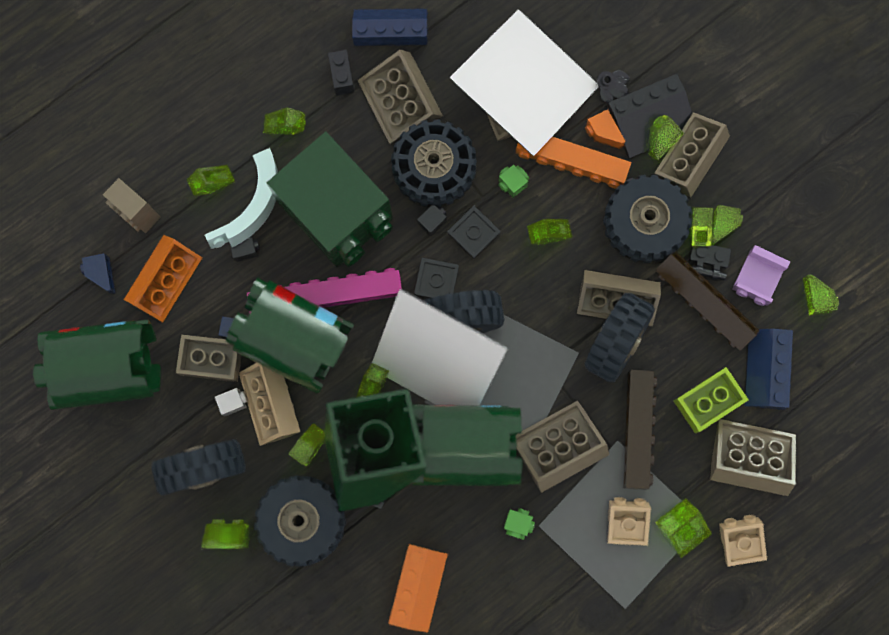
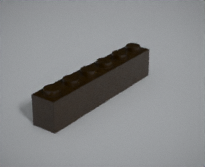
M677 252L670 254L656 269L659 278L665 282L667 281L676 294H681L691 308H696L705 321H709L714 325L715 331L720 335L723 334L733 348L742 350L760 331Z
M630 370L628 372L623 488L648 490L653 485V474H650V466L654 465V454H651V446L655 444V435H652V427H655L656 421L655 415H652L653 407H656V396H653V388L657 386V377H654V371Z

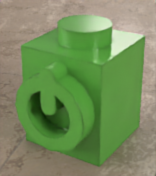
M513 165L510 168L507 166L499 173L500 188L505 193L508 192L512 198L528 186L529 177L518 165L516 167Z
M518 508L517 512L509 510L503 529L507 530V535L524 540L528 532L532 533L535 522L532 521L533 517L529 516V511Z

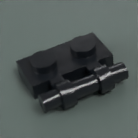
M694 241L689 261L696 262V266L692 267L702 276L710 277L711 280L715 281L718 279L725 281L727 273L720 272V268H728L731 249ZM703 264L713 266V269H704Z

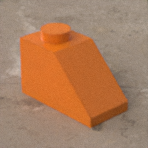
M608 109L587 120L585 129L587 134L593 137L594 141L619 149L624 146L626 141Z

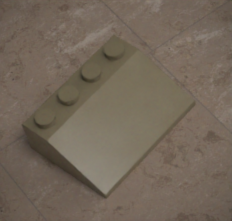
M397 51L358 80L389 144L399 141V136L404 131L407 133L411 125L416 124L418 126L424 120L434 122V119H439L443 116L410 52Z
M578 401L523 430L521 434H516V449L541 493L609 455L606 442Z
M719 419L711 461L710 480L788 496L796 485V434Z

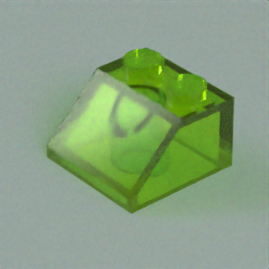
M686 498L655 522L662 535L681 558L712 534L700 511Z
M213 520L212 523L206 524L201 548H249V524H244V520H232V524H224L225 520Z

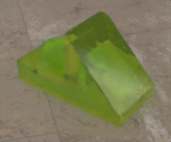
M692 207V226L689 229L691 246H711L712 207Z

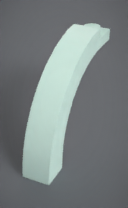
M270 148L252 155L258 170V184L254 197L245 211L229 224L205 234L211 249L222 247L227 242H230L232 247L242 243L252 236L269 217L276 199L266 182L278 173Z

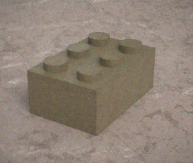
M120 178L103 194L108 199L105 203L138 232L141 229L147 233L161 218L146 201Z
M181 335L176 373L180 376L238 382L242 355L233 351L234 346L225 342V339Z

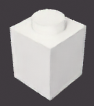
M237 388L215 396L223 416L247 408L245 402H247L244 391L240 392Z

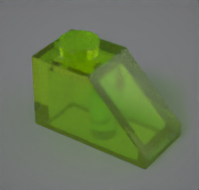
M287 107L265 115L264 133L293 135L304 131L305 113Z
M665 115L658 117L650 128L649 156L657 161L685 134L670 117Z
M228 165L198 168L187 179L194 196L210 194L235 181Z
M718 205L714 209L709 245H715L734 232L738 226H741L743 215H740V208Z
M542 219L527 226L531 244H548L572 238L568 219Z
M812 274L803 278L809 316L832 313L838 310L839 299L835 296L833 289Z
M372 363L363 376L356 398L380 394L389 371Z
M313 423L298 439L288 455L304 466H308L325 441V431Z

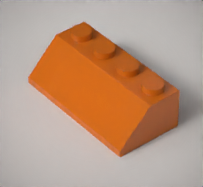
M163 235L124 300L163 322L202 257L175 239Z
M409 544L389 624L411 630L429 631L448 554Z

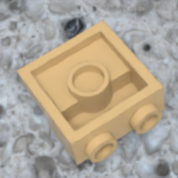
M616 497L614 501L609 500L607 538L609 544L648 545L651 513L649 502L642 498H635L634 502L626 501L622 497Z
M746 515L744 520L736 521L734 518H728L724 520V523L719 524L727 566L767 560L763 523L758 517Z

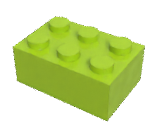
M727 367L675 399L674 403L692 430L698 433L748 401V398Z

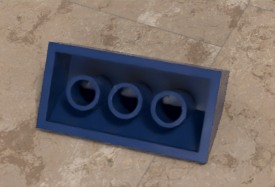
M427 9L354 10L352 19L354 46L427 45Z
M759 329L758 334L748 343L745 395L748 401L744 403V406L784 410L789 408L793 330Z

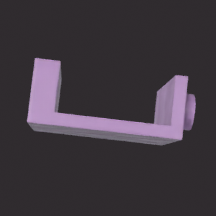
M755 245L751 248L732 290H735L736 294L741 297L754 299L753 302L760 306H767L772 303L773 299L771 297L783 271L788 268L790 261Z

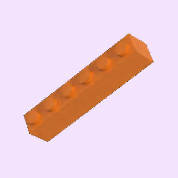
M551 137L534 156L519 143L516 147V154H519L518 156L523 159L531 158L542 165L550 164L557 170H568L575 176H586L591 181L597 183L602 181L616 189L625 183L631 165L629 161L555 137Z

